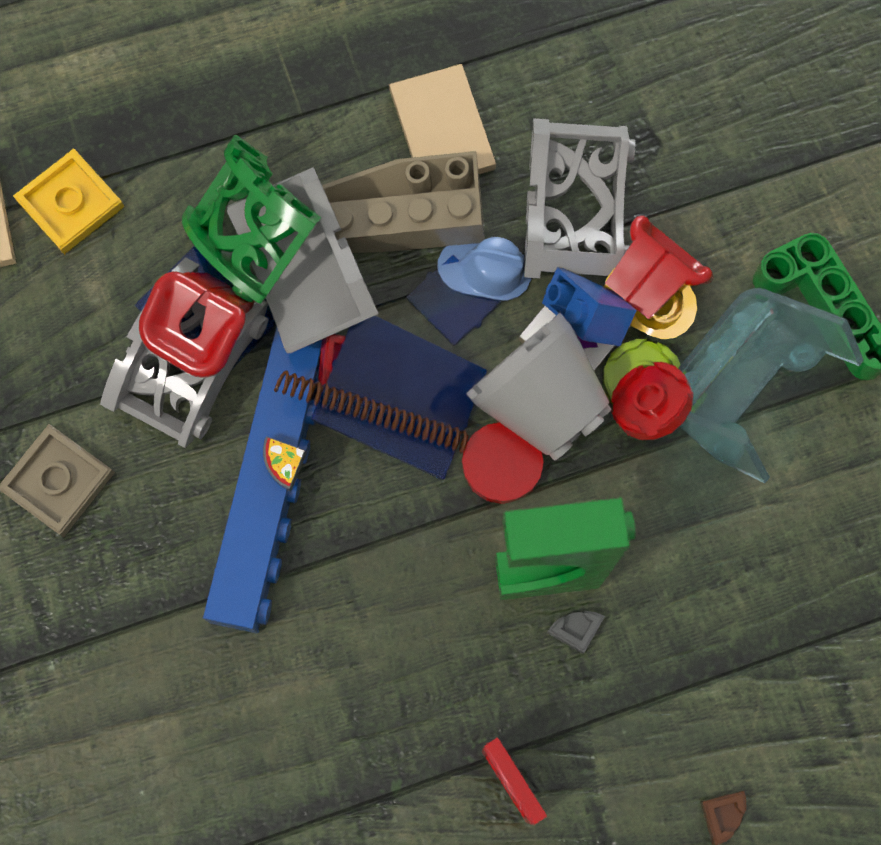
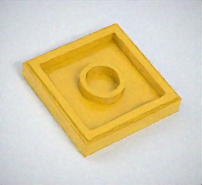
M72 149L13 195L21 207L64 255L125 207L117 195L75 149Z

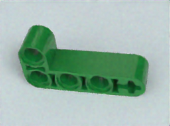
M808 233L766 254L753 275L755 289L765 297H776L798 286L850 372L861 380H872L881 374V324L830 242L818 233ZM801 252L812 254L816 262L805 260ZM770 268L779 271L783 279L772 278L766 269ZM825 284L833 287L837 295L827 294L821 285ZM842 318L852 319L857 325V330L848 328ZM872 355L875 357V358H872V359H870V360L867 358V357H870V356H872Z

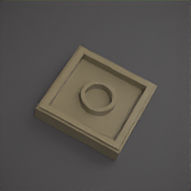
M48 424L0 483V491L56 533L65 537L115 472L52 425Z

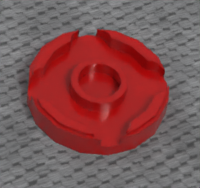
M652 362L654 366L646 368L643 365L638 366L620 379L612 393V415L616 423L627 435L639 440H654L671 434L684 423L692 409L694 395L690 382L674 365L665 362Z
M500 422L487 424L476 431L467 442L462 458L464 476L472 491L486 501L499 504L511 503L530 494L541 478L544 463L541 451Z

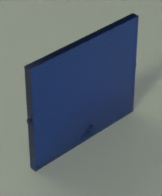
M373 316L349 327L337 358L332 361V370L326 383L329 389L335 386L337 391L343 389L345 393L351 391L353 396L359 394L360 398L366 396L368 401L374 399L376 404L382 402L384 406L389 404L391 409L394 407H398L399 411L405 409L406 413L413 412L414 416L420 414L422 418L428 417L429 421L435 419L437 423L443 422L444 426L450 424L452 428L458 427L459 431L467 428L468 418L474 405L466 393L485 377L487 370L377 316ZM325 389L323 390L310 420L436 478L445 479L456 451L452 450L456 430L453 432L448 448H445L444 443L449 433V428L445 431L442 444L438 446L437 439L441 432V426L437 429L435 441L430 443L429 438L434 428V423H432L428 437L423 441L422 434L426 427L425 420L419 437L415 439L414 433L419 423V418L416 419L410 436L407 435V429L411 422V416L407 419L404 432L400 434L399 427L403 420V413L399 417L396 430L392 431L391 429L396 411L393 412L390 424L385 429L384 422L388 415V408L384 412L381 424L377 426L376 420L380 413V406L376 410L372 423L368 421L372 411V404L368 408L365 420L362 421L361 414L365 405L364 400L360 406L358 416L354 419L353 412L357 404V398L352 404L350 414L346 416L345 411L349 403V396L344 402L342 412L338 413L337 409L341 401V393L336 400L334 409L330 411L329 407L333 399V391L328 398L326 407L322 408L325 396Z

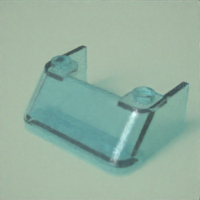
M753 288L743 292L678 367L690 382L694 395L692 409L680 427L716 460L766 483L770 476L755 451L746 430L736 424V421L781 367L795 372L806 371L816 366L826 353L860 366L864 359L847 319L763 288Z

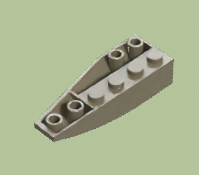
M476 151L396 159L322 185L341 228L340 231L335 233L336 238L339 240L345 237L352 253L403 251L475 244L485 239Z

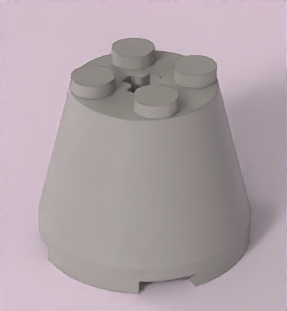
M561 312L521 344L466 393L477 407L545 455H550L554 461L573 446L572 442L581 432L584 436L590 434L604 421L603 417L611 411L608 405L609 400L572 325Z

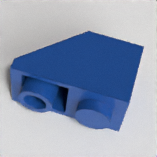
M557 267L542 301L555 315L561 312L572 325L576 335L582 340L621 346L637 311L616 292L560 267Z

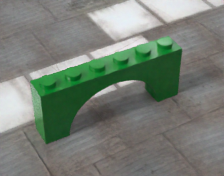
M622 498L504 512L503 528L507 552L496 553L495 557L500 600L599 589L629 548V541L635 540L633 515L631 511L624 512Z

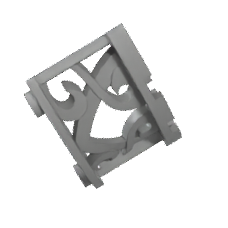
M533 118L529 186H535V192H527L524 277L540 278L541 271L555 272L557 267L564 268L575 274L609 276L630 247V245H624V193L627 163H633L635 139H629L627 126L607 127L550 123L549 119ZM550 137L580 139L576 152L561 143L551 140ZM587 140L613 142L614 154L612 161L608 164H603L599 161L598 156L602 149L600 147L591 154L587 163L582 158ZM566 167L570 170L562 184L557 185L550 181L549 175L552 172H558L562 178L564 168ZM577 175L594 194L601 209L590 222L574 232L573 226L566 215L553 207L545 206V200H554L566 194L572 187ZM613 176V187L611 195L608 187L604 183V180H608ZM611 219V228L609 235L608 233L603 232L601 230ZM551 222L560 224L565 236L561 237L560 228L556 232H550L546 227L547 224ZM584 243V248L587 252L579 251L578 245ZM604 245L608 253H597L594 246Z
M185 258L171 272L200 273L198 271L200 265ZM265 300L261 304L256 301L254 302L252 309L246 313L244 327L226 365L219 373L207 378L195 377L186 372L169 377V362L152 353L141 340L139 334L141 311L127 335V338L131 339L133 343L131 347L127 348V355L124 360H115L107 379L100 405L113 412L118 408L179 440L178 445L184 448L196 437L202 439L211 425L212 418L209 414L227 376L253 339L258 340L267 327L268 318L265 317L268 302ZM196 302L184 316L187 319L194 312L191 318L181 323L183 334L193 330L199 324L201 328L203 327L205 306ZM149 357H157L159 360V374L156 379H154L156 375L154 367L150 370L145 369V364ZM203 382L197 394L192 387ZM133 394L154 395V406L133 396ZM165 394H170V403L178 413L181 401L187 400L190 402V411L185 423L163 412Z

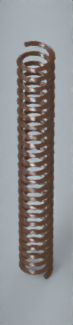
M288 370L280 375L275 385L274 391L276 393L286 375L282 391L283 395L287 393L289 384L294 378L290 397H294L296 389L302 380L298 395L299 400L303 398L304 391L310 383L306 402L309 403L318 385L314 400L315 406L318 405L320 396L325 389V396L322 402V408H325L328 398L333 391V399L329 407L330 411H332L341 393V401L337 409L338 413L342 412L344 402L349 396V403L345 411L346 416L350 414L352 404L357 398V404L353 412L354 419L358 416L360 406L365 400L364 409L361 414L362 421L365 420L368 408L372 404V411L368 419L369 423L373 422L376 410L380 406V413L376 420L377 426L381 424L384 412L388 408V415L384 422L385 429L388 428L391 416L396 411L391 426L392 431L396 430L399 417L403 413V420L399 427L400 434L404 432L407 419L411 416V422L407 429L408 436L412 434L414 423L419 418V423L414 433L415 439L419 437L422 424L426 420V427L422 434L423 441L427 439L430 426L434 423V428L429 438L430 443L435 441L437 429L441 426V432L437 439L438 446L442 444L447 428H449V433L445 439V448L450 446L455 430L456 436L452 443V450L457 449L462 433H464V438L459 447L460 453L465 451L469 436L465 429L459 431L458 427L452 428L450 424L444 426L443 422L437 423L435 419L429 421L428 417L422 418L420 414L414 416L413 412L406 413L405 409L399 411L398 407L391 409L389 404L385 406L382 402L376 404L374 399L368 401L366 396L360 398L359 394L353 396L351 391L347 393L343 389L337 391L335 386L329 389L327 383L321 386L320 381L313 383L311 378L305 380L304 376L297 378L296 373L289 375Z

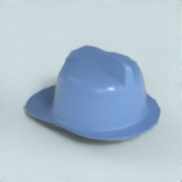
M491 237L484 239L480 243L447 246L442 250L438 259V273L442 281L451 290L462 294L508 301L518 298L525 292L531 278L524 277V255L511 241L505 238Z

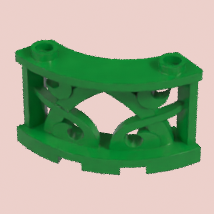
M235 134L224 150L225 164L197 207L194 208L188 205L182 215V224L189 239L214 268L234 284L232 287L234 293L245 301H256L261 304L321 217L297 199L283 185L273 186L269 182L273 173L267 165L268 157ZM247 196L244 214L251 232L223 236V219L227 204L230 200L237 201ZM265 206V214L259 217V212L261 208ZM297 231L298 234L284 253L276 242ZM262 247L266 249L277 264L264 283L254 276L250 270V263L253 260L257 266L267 269V258L264 252L259 249Z

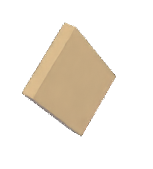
M462 64L389 84L390 93L412 158L476 151L479 174L496 170V162Z

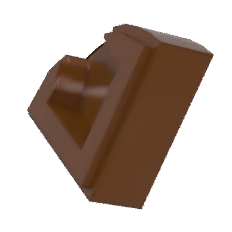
M745 791L700 802L713 845H719L729 840L740 826L746 811Z

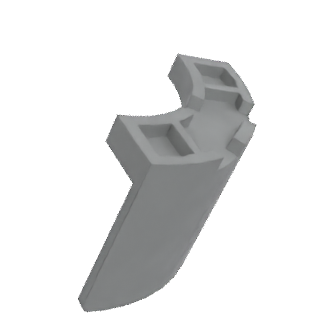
M314 167L273 185L275 187L278 184L283 185L297 199L321 217L266 297L286 353L295 352L379 314L346 238L343 237L339 240L336 238L335 233L340 231L341 228ZM247 197L227 207V213L238 235L251 232L244 214ZM265 206L261 208L259 212V217L265 214ZM295 231L286 238L276 242L284 253L298 232ZM262 247L259 249L264 252L267 258V269L257 266L254 260L251 264L257 278L264 283L277 264L266 249Z

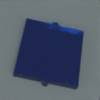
M452 255L442 265L456 263L459 260ZM438 269L433 273L428 272L426 279L406 297L453 346L474 328L479 329L482 325V320L501 304V300L467 295L451 290L442 281Z

